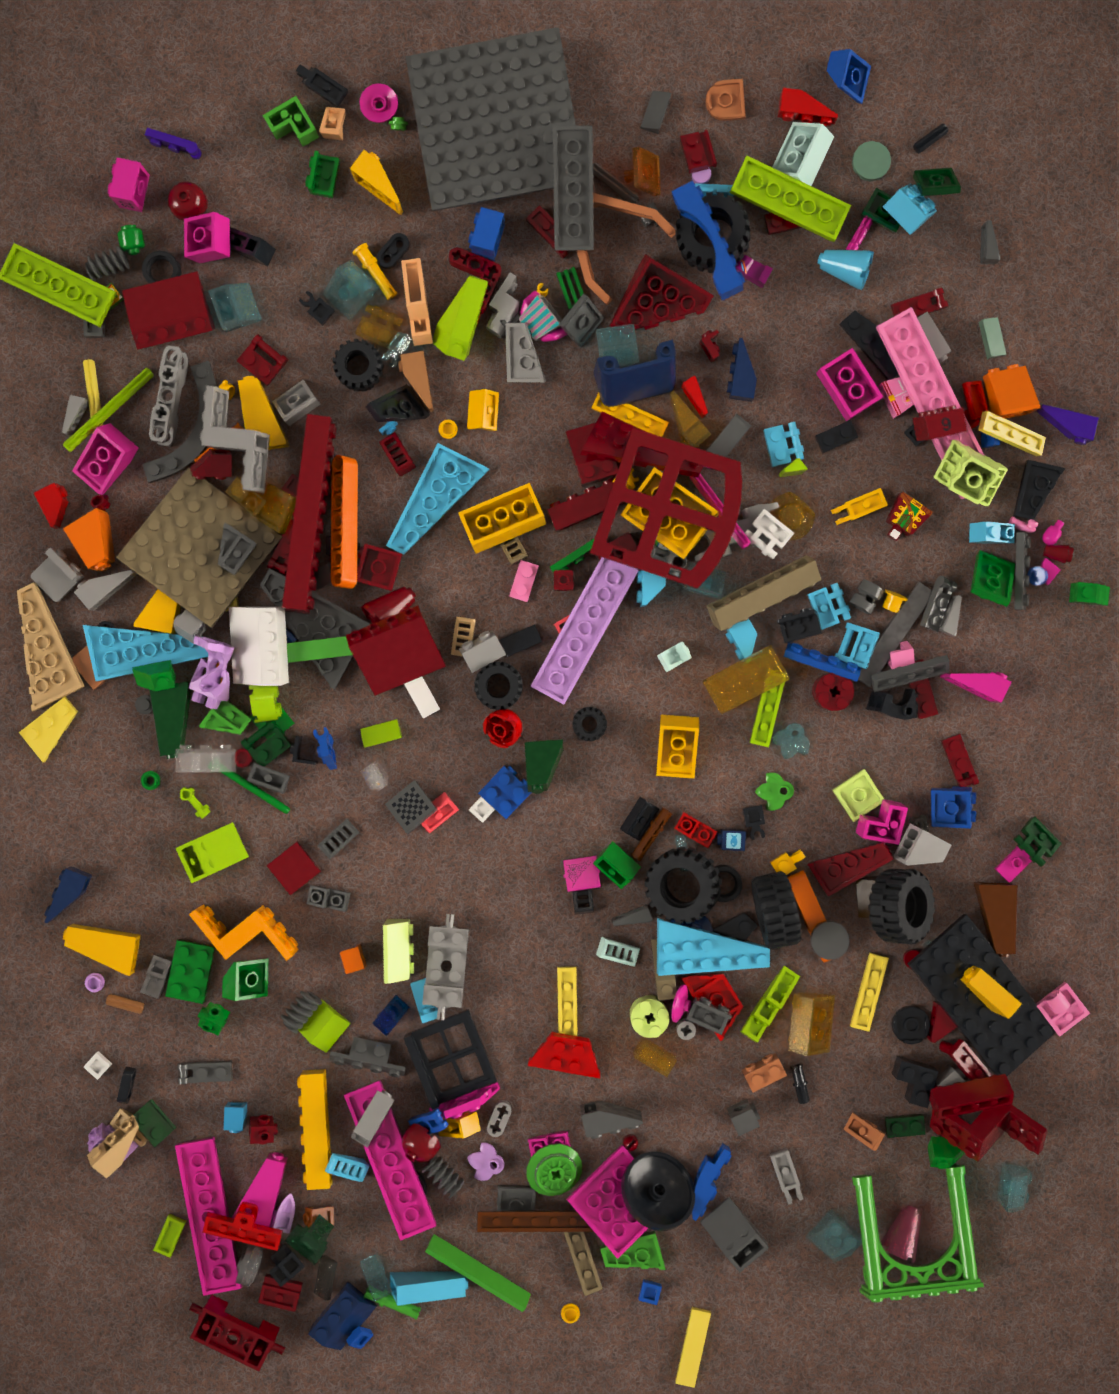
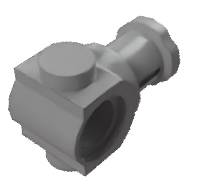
M654 545L651 553L652 558L672 565L673 558L679 557L671 550L665 551L657 548L656 545ZM679 557L683 562L681 568H685L687 559ZM671 568L668 574L678 577L681 571Z

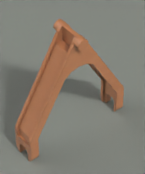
M593 193V208L604 207L654 220L671 238L676 234V230L653 208ZM577 250L585 283L608 305L612 298L595 282L588 251Z

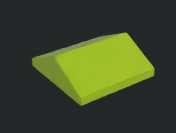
M321 999L322 1004L317 1005L318 1009L313 1011V1015L308 1017L306 1023H303L302 1029L298 1030L309 1043L327 1053L351 1023Z

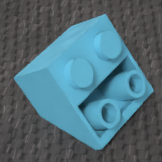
M641 570L638 571L636 582L640 584V590L636 594L637 603H640V607H645L666 586V578Z

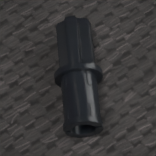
M792 1065L790 1068L799 1104L808 1103L809 1095L806 1086L808 1081H805L803 1065Z

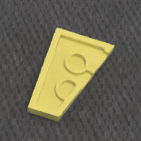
M63 697L19 733L40 760L46 762L49 754L55 748L58 740L78 711L67 697Z

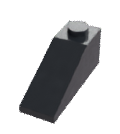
M230 227V250L256 263L268 266L276 249L262 238Z

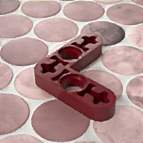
M453 248L450 250L448 257L451 266L488 281L491 290L485 293L480 314H483L500 280L501 266L496 262L462 248ZM460 255V258L454 260V257ZM477 261L480 267L474 269L470 266V263ZM494 269L496 270V273L493 274L492 279L490 280V271Z

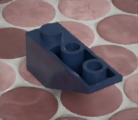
M739 338L738 342L733 345L732 355H735V361L731 362L729 374L733 375L732 381H728L727 393H730L729 399L752 402L755 395L757 378L743 338Z
M72 866L62 870L59 876L60 884L52 893V904L45 911V923L53 921L86 892L92 874Z

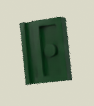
M152 1099L134 1114L139 1125L138 1130L153 1148L177 1128Z

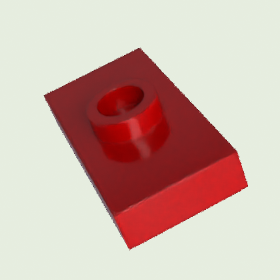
M981 380L965 382L962 384L970 419L971 421L981 420L982 412L989 411Z

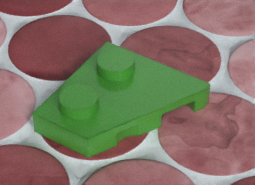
M221 701L218 710L211 709L199 727L241 735L253 719L231 702Z

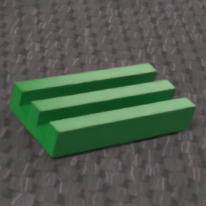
M575 267L556 273L569 311L574 305H571L562 277H566L575 304L578 299L569 274L572 273L580 297L584 294Z

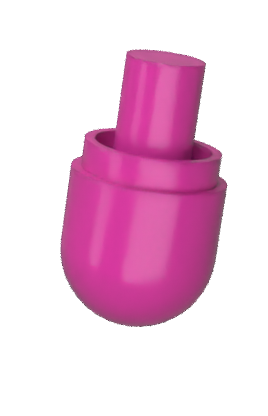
M1057 520L1054 526L1050 525L1042 536L1043 542L1046 545H1054L1061 537V528L1065 523Z

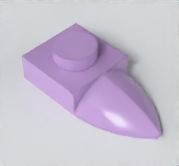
M292 1194L285 1197L278 1210H274L270 1225L271 1228L283 1230V1233H290L295 1214V1201Z

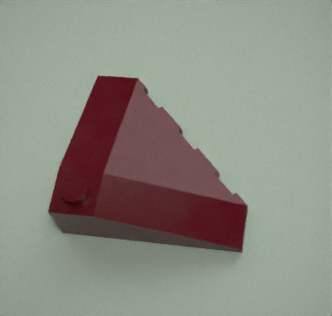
M645 254L609 326L624 335L633 334V330L643 327L644 330L654 328L663 321L670 320V322L684 319L687 314L696 312L698 315L704 313L714 295Z

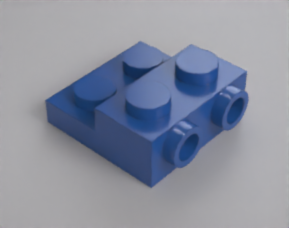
M504 765L478 793L505 819L532 793L528 792L527 781L524 778L520 780L516 776L517 772L510 765L508 767Z
M972 787L932 788L931 827L971 829L972 822H976V811H972V804H976V792H972Z

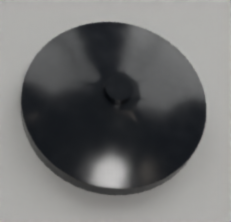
M646 1152L631 1161L623 1173L621 1192L624 1203L629 1213L643 1226L656 1231H669L680 1226L691 1215L695 1204L694 1184L686 1168L674 1157L662 1152Z

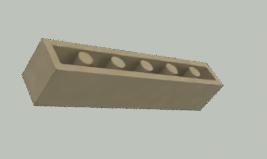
M805 555L706 605L713 625L720 631L728 630L732 625L746 621L750 616L761 613L772 605L781 603L783 599L795 596L805 588L813 587L817 582L821 581L816 561Z

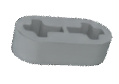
M501 1100L497 1102L487 1125V1132L492 1137H499L504 1132L512 1110L508 1101ZM504 1105L508 1112H504L502 1117H500V1109L498 1107L502 1108ZM498 1120L500 1121V1130L492 1131L493 1127L491 1125H495Z

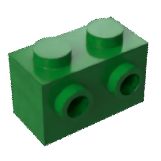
M613 841L603 849L593 863L620 889L625 887L641 868Z

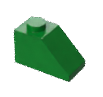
M1071 583L1069 602L1108 606L1110 587L1094 583Z
M171 660L132 667L137 686L153 691L175 688L176 675Z
M932 1136L928 1144L930 1167H937L939 1169L950 1168L965 1154L957 1146L951 1145L944 1137Z

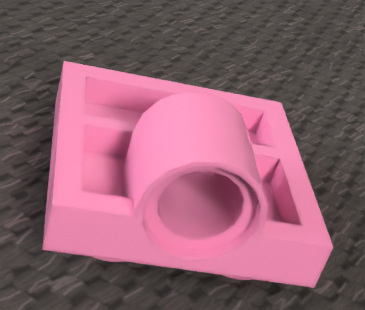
M1063 982L1036 1003L1037 1008L1058 1036L1064 1034L1090 1014L1066 982Z

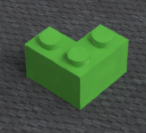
M297 96L263 115L276 140L294 131L304 147L319 138L316 128Z

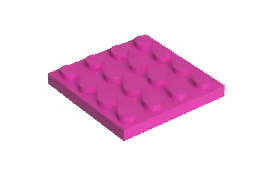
M623 1145L611 1154L566 1199L617 1259L648 1229L636 1221L629 1213L622 1197L621 1182L623 1173L630 1162L634 1160Z

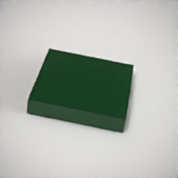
M952 168L914 171L913 178L921 196L956 194L961 191L960 183Z

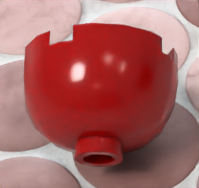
M510 709L493 711L485 718L483 723L485 735L488 734L491 738L489 741L500 748H508L513 745L522 734V721Z

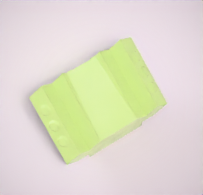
M952 440L934 478L947 486L949 490L976 504L989 506L1008 469L990 457L984 456L971 447L963 445L958 440Z

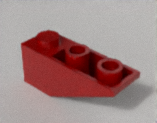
M783 88L781 91L778 118H782L784 121L801 120L802 123L819 122L824 126L835 124L838 114L803 90Z

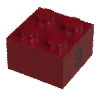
M956 405L918 413L919 417L912 418L917 441L931 440L967 431L963 408L956 409Z

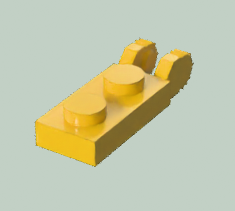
M879 488L845 502L844 505L832 509L831 512L832 514H837L844 509L847 510L849 516L835 521L839 525L884 508L888 504L882 489Z

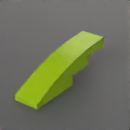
M783 966L755 1006L740 1032L754 1042H758L766 1027L772 1023L778 1010L784 1006L800 976L786 966Z

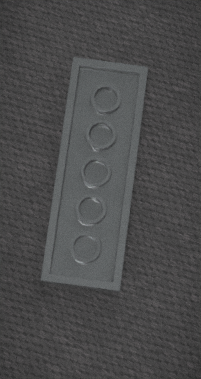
M593 125L553 126L555 251L594 250Z

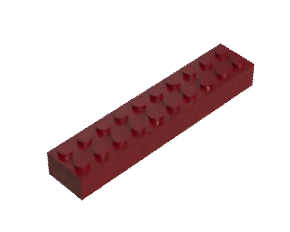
M307 414L282 608L286 612L310 614V610L314 609L312 591H316L317 580L314 575L319 570L317 553H321L322 541H320L319 537L324 532L322 515H326L327 503H325L324 498L329 494L327 477H331L332 471L329 460L334 456L332 439H336L337 433L335 423L332 422L331 417Z

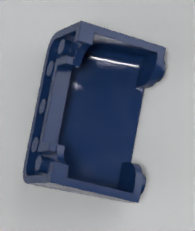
M673 340L662 342L657 346V360L621 369L617 359L612 356L597 358L593 373L602 403L607 407H614L671 392L676 384V352Z

